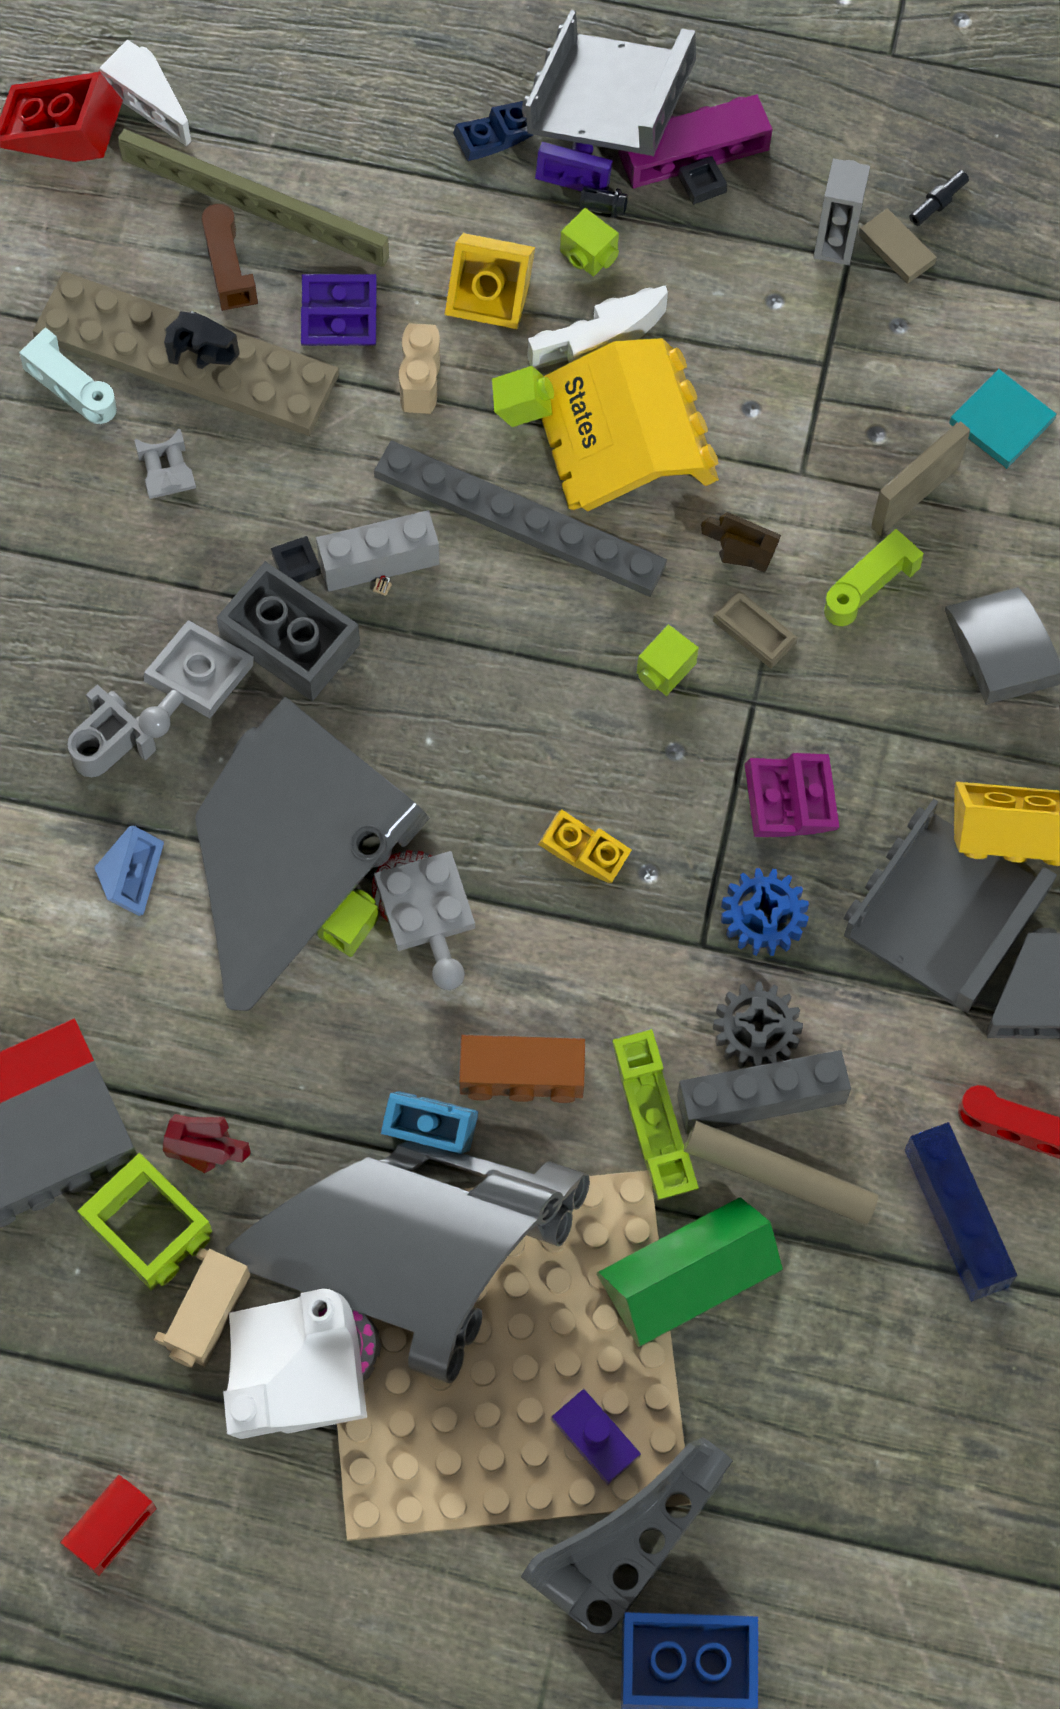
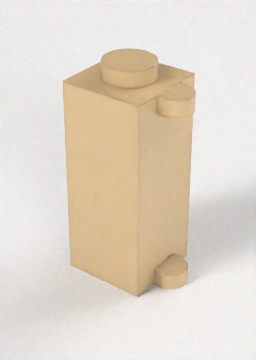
M200 1248L196 1257L203 1262L166 1334L157 1332L154 1341L171 1351L169 1355L171 1359L187 1367H192L194 1362L206 1367L229 1320V1313L233 1312L250 1278L248 1266L211 1249L207 1251Z

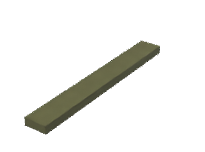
M123 129L118 137L121 158L127 163L380 267H384L389 259V240L383 234L129 130Z

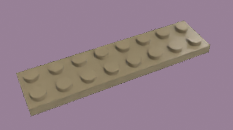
M63 271L33 329L35 338L46 327L57 336L59 348L307 436L311 435L339 376V368L233 330L230 331L237 336L240 355L231 365L208 364L205 368L198 369L196 365L198 354L189 350L181 354L177 365L171 364L168 361L164 341L166 328L178 318L179 311Z

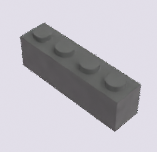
M842 1050L681 1080L679 1081L677 1099L685 1134H689L695 1121L714 1128H721L845 1104L851 1091V1085Z

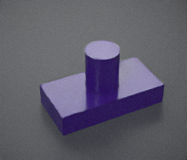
M542 142L538 150L535 179L582 191L584 186L608 190L613 160L592 155L594 148L589 144L574 142L571 149Z
M585 1389L581 1390L551 1416L553 1423L607 1485L641 1456L637 1448Z

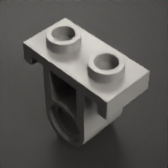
M98 684L86 694L90 710L93 714L72 732L67 743L73 766L78 773L86 777L100 776L136 744L139 755L144 760H147L156 751L154 738L143 733L139 727L140 716L135 719L126 711L127 705L114 691L105 692ZM88 747L98 748V751L93 755L84 756L81 754Z

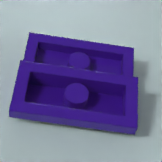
M302 274L301 346H376V274Z

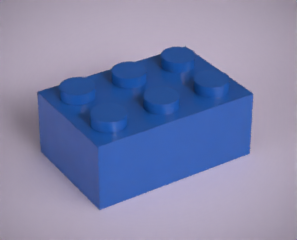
M625 1612L622 1620L621 1709H758V1616Z

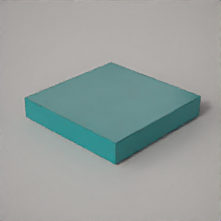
M998 369L950 417L949 424L954 426L960 421L970 429L968 439L1007 469L1054 422L1057 413Z

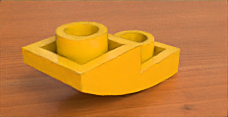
M562 809L556 814L538 843L539 846L561 860L607 883L613 882L632 849L602 829L598 828L594 831Z

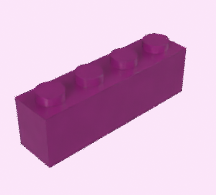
M758 94L748 97H737L727 103L713 107L704 106L695 112L677 117L671 116L654 156L618 150V154L630 184L634 189L676 177L680 167L713 156L716 164L719 165L769 151L773 129Z

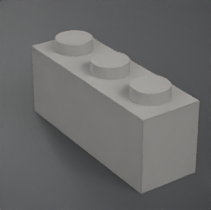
M833 158L824 196L814 259L850 266L870 170L869 165L860 164L854 160Z
M429 510L316 537L318 559L328 592L375 581L377 578L380 579L381 576L391 577L440 565L439 542Z

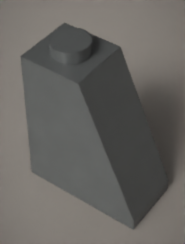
M1041 928L1034 930L1033 933H1028L986 1030L987 1038L1060 1039V933H1057V930Z

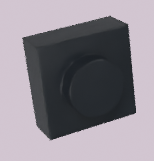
M713 156L679 168L678 177L693 205L727 193L728 184Z
M307 536L271 548V554L277 569L297 583L321 575L320 565Z

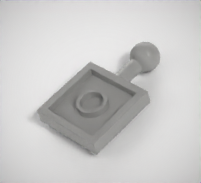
M188 620L144 672V682L167 695L158 706L148 707L141 713L139 717L141 731L151 736V738H159L165 735L170 728V716L181 703L211 718L252 668L254 656Z
M445 852L374 873L376 886L397 951L430 942L436 961L432 971L434 983L443 990L458 988L464 980V968L459 961L451 957L445 937L475 929V921L452 852Z

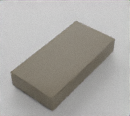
M888 208L863 225L859 230V236L907 284L935 265L937 257Z
M740 590L713 617L715 624L770 669L797 643V636Z

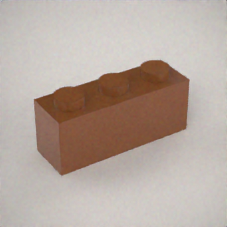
M461 1035L459 1081L461 1095H468L469 1099L479 1101L490 1100L492 1095L509 1096L510 1100L517 1102L532 1101L534 1097H550L551 1101L557 1103H571L575 1101V1098H583L585 1039Z

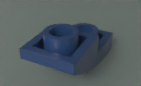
M523 101L492 107L489 117L456 124L453 134L467 161L498 153L533 136V134H528L527 119L522 114Z

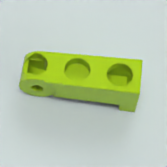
M895 529L827 592L824 608L827 620L836 626H848L853 623L857 617L858 609L901 570L909 578L921 568L924 553L900 531Z

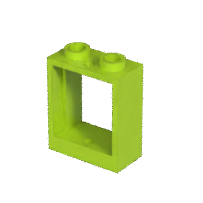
M138 1153L78 1210L82 1221L151 1291L158 1284L164 1286L169 1283L179 1272L180 1267L178 1265L189 1254L196 1256L199 1249H204L211 1239L209 1235L212 1233L209 1221L141 1153ZM147 1182H150L192 1224L147 1266L105 1222Z

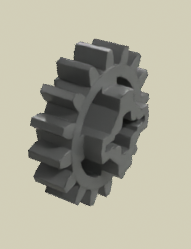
M757 981L754 991H749L748 987L743 983L739 988V996L729 991L725 997L727 1005L718 1004L716 1014L720 1018L714 1020L713 1030L721 1033L716 1036V1046L727 1045L724 1057L726 1059L734 1055L739 1057L738 1068L742 1069L747 1061L752 1062L753 1067L759 1066L763 1062L767 1064L777 1062V1057L786 1061L791 1056L789 1048H798L800 1039L795 1035L801 1034L803 1023L794 1020L799 1017L800 1009L799 1007H788L792 997L790 994L784 995L782 998L776 996L778 990L776 985H773L769 992L763 991L762 983ZM750 1004V1007L744 1013L736 1012L741 1007ZM769 1007L777 1011L778 1014H775ZM753 1022H760L763 1031H755ZM780 1037H782L778 1044L765 1050V1046L772 1040L779 1041ZM737 1039H740L747 1047L739 1043Z

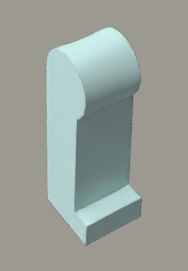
M46 327L19 352L23 369L87 420L95 424H103L113 419L117 409L113 389L105 382L94 381L63 356L59 351L57 336Z

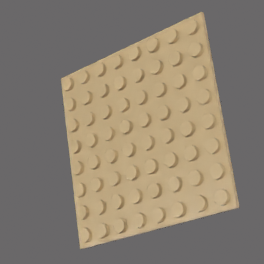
M648 1170L589 1176L590 1185L586 1199L579 1209L573 1210L571 1230L566 1241L558 1247L529 1236H525L493 1275L474 1304V1307L482 1310L481 1327L475 1340L470 1345H465L462 1368L452 1383H446L409 1368L408 1358L414 1332L369 1316L379 1330L381 1352L380 1357L377 1356L376 1363L373 1366L375 1367L373 1373L363 1382L367 1418L337 1424L347 1541L612 1513L650 1484L685 1448L671 1332L669 1331L638 1348L597 1276L598 1271L659 1240L653 1188ZM465 1188L463 1190L470 1191L473 1188ZM583 1389L587 1391L641 1453L640 1458L609 1485L606 1484L551 1420L552 1415ZM682 1494L671 1496L666 1503V1507L691 1505L690 1500Z

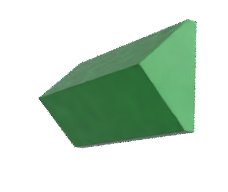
M739 1197L598 1271L597 1276L639 1348L781 1272L783 1267L771 1222L744 1199Z

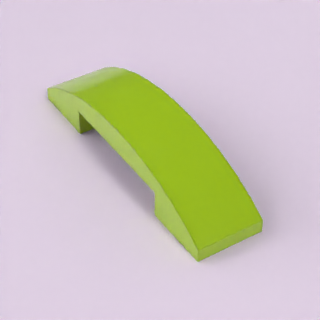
M650 1029L613 1039L614 1053L628 1109L657 1199L660 1200L697 1190L699 1187L690 1156L684 1152L683 1140L662 1072L664 1067L653 1030Z

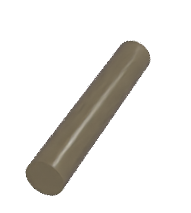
M699 1121L694 1122L684 1146V1152L864 1225L869 1223L877 1205L879 1195Z

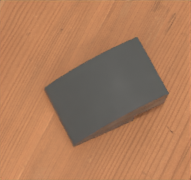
M1019 587L945 607L946 615L970 677L975 676L985 705L1060 684V659L1042 621Z

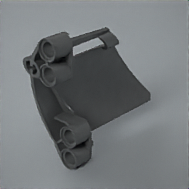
M408 1141L397 1145L396 1150L383 1160L378 1161L369 1157L364 1158L297 1194L237 1237L225 1248L227 1257L248 1266L250 1273L302 1292L318 1289L333 1290L346 1299L352 1310L414 1332L408 1358L409 1368L446 1383H452L462 1368L465 1345H470L475 1340L481 1327L482 1310L474 1307L480 1294L499 1267L525 1236L558 1247L566 1241L572 1226V1212L574 1209H579L584 1203L589 1190L590 1178L586 1173L550 1161L546 1162L535 1174L469 1155ZM430 1158L486 1178L472 1190L466 1191L413 1173L412 1171L423 1165Z

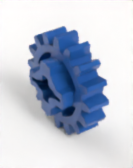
M756 868L753 879L742 873L739 878L740 886L733 883L729 884L727 893L730 897H723L721 908L727 911L722 913L721 923L731 924L727 929L726 935L728 938L737 935L740 937L738 942L739 949L750 944L753 945V955L757 956L762 947L767 949L769 956H774L777 945H780L783 950L788 951L791 945L790 938L796 941L801 939L803 931L800 928L807 926L809 918L802 913L807 912L809 902L807 900H799L802 896L803 888L799 886L792 889L790 887L792 879L790 875H787L781 881L777 879V869H772L769 877H763L761 869ZM753 893L750 901H743L742 905L738 906L747 894ZM761 901L766 913L771 914L769 923L767 916H764V912L759 910ZM791 918L789 924L783 930L777 932V926L780 923H786L787 919Z

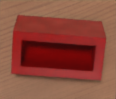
M117 1475L60 1541V1544L99 1577L157 1508L153 1501L122 1476Z

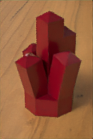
M174 1114L169 1120L164 1135L163 1152L166 1157L181 1160L204 1174L214 1169L216 1163L223 1165L227 1160L242 1163L251 1155L249 1142L230 1138L228 1134L229 1126L225 1117H188Z

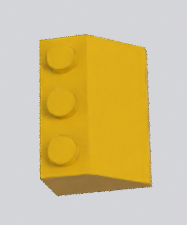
M956 781L954 794V840L958 851L973 859H985L988 855L1003 856L1004 859L1011 862L1022 863L1026 862L1027 858L1041 859L1046 864L1060 866V791Z

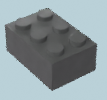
M266 561L216 617L221 639L254 656V662L312 702L360 645L359 625Z

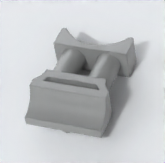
M178 429L169 440L160 444H147L138 439L134 440L139 462L145 461L147 469L145 484L149 499L196 488L192 470L186 466L182 456V451H186L181 429ZM167 455L170 467L162 469L159 457Z

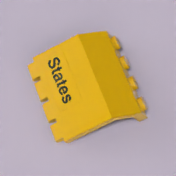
M663 338L613 341L544 376L548 377L552 383L554 398L551 399L552 415L543 417L542 422L551 448H555L552 450V455L560 480H566L562 483V488L570 510L582 507L588 512L661 476L691 474L705 486L719 480L715 466L719 463L712 446L706 442L704 434L708 432L707 424L701 413L696 411L694 401L697 400V394L692 383L688 379L686 380L683 369L687 368V363L678 347H671Z

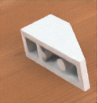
M127 39L99 68L100 72L123 99V104L187 146L191 142L188 120L156 58L147 48L143 46L139 48Z

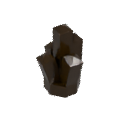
M728 512L721 515L719 521L708 517L701 523L703 535L720 541L722 549L719 551L722 563L752 567L761 572H766L779 543L780 534Z

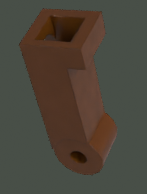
M210 205L202 214V222L221 311L258 304L254 276L253 274L242 276L234 244L236 236L234 213L227 205Z

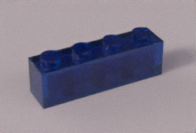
M947 1122L910 1136L904 1149L971 1302L1009 1288L1017 1277V1272L950 1123Z

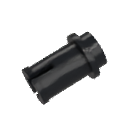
M589 186L583 187L580 197L581 210L586 208L592 211L609 213L612 218H617L618 215L624 216L627 209L628 194L622 193L621 189L617 188L614 192Z

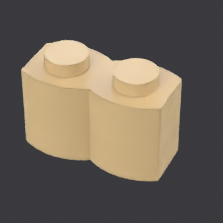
M409 323L402 337L403 361L399 369L401 407L404 412L431 414L437 402V375L440 369L439 331L436 325Z

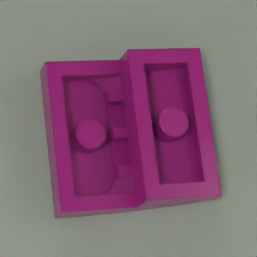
M792 753L787 759L750 758L744 764L754 837L810 835L835 831L839 828L829 754Z

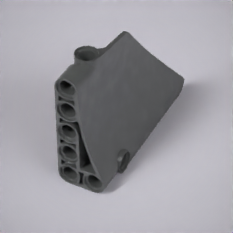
M703 1437L688 1443L650 1484L624 1505L584 1531L537 1554L530 1561L521 1578L590 1632L602 1635L611 1632L617 1627L624 1613L630 1609L719 1487L724 1473L733 1460ZM676 1494L686 1496L691 1503L689 1513L682 1518H674L666 1511L668 1499ZM648 1530H657L665 1538V1545L658 1553L648 1554L640 1547V1538ZM624 1565L634 1567L639 1574L636 1586L629 1590H622L614 1583L616 1570ZM604 1601L611 1606L612 1617L604 1626H594L589 1622L587 1616L588 1609L594 1602Z

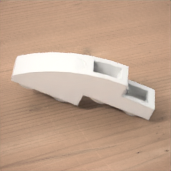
M666 286L654 289L644 288L636 294L619 299H606L601 304L594 306V320H580L570 325V327L556 331H542L534 337L528 338V360L530 365L538 369L566 360L571 363L613 341L640 339L666 312L668 295Z

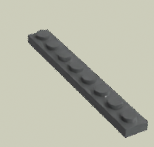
M390 441L374 469V478L651 597L666 568V558L395 441Z

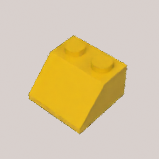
M463 233L455 243L445 315L518 329L530 284L535 247Z

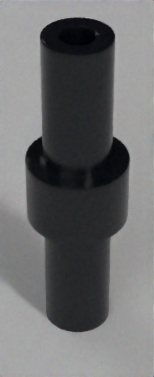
M959 170L944 185H937L926 195V201L909 215L910 221L915 226H920L935 211H942L952 202V196L969 182L968 175L964 171Z

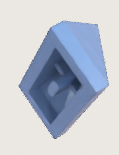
M129 826L94 867L107 900L138 916L144 914L164 845L163 841L136 826Z

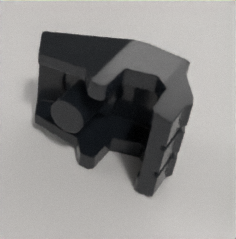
M180 311L178 318L166 328L164 345L168 361L171 364L177 365L181 354L188 350L198 354L196 361L198 369H203L208 364L231 365L240 355L235 333L196 312Z

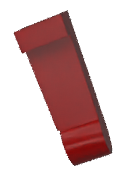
M976 1085L966 1090L958 1106L959 1117L965 1125L977 1131L1060 1159V1117L999 1098L987 1086Z

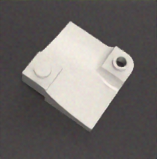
M318 1289L301 1293L300 1297L292 1300L229 1313L231 1338L230 1374L227 1391H223L228 1435L244 1439L279 1431L288 1434L367 1418L357 1329L352 1310L341 1294L330 1289ZM326 1303L328 1307L327 1312L324 1316L319 1317L318 1309L322 1304Z

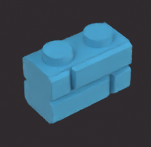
M401 1091L390 1093L381 1134L462 1154L470 1151L479 1111L425 1097L417 1098L416 1095Z

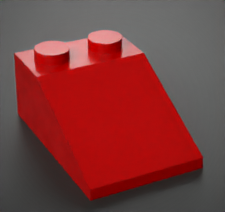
M101 72L11 85L0 116V148L70 162L104 158L123 99Z

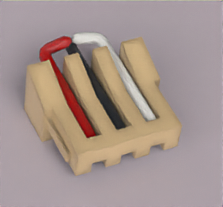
M381 576L380 579L377 578L373 592L386 596L392 586L389 582L390 578Z

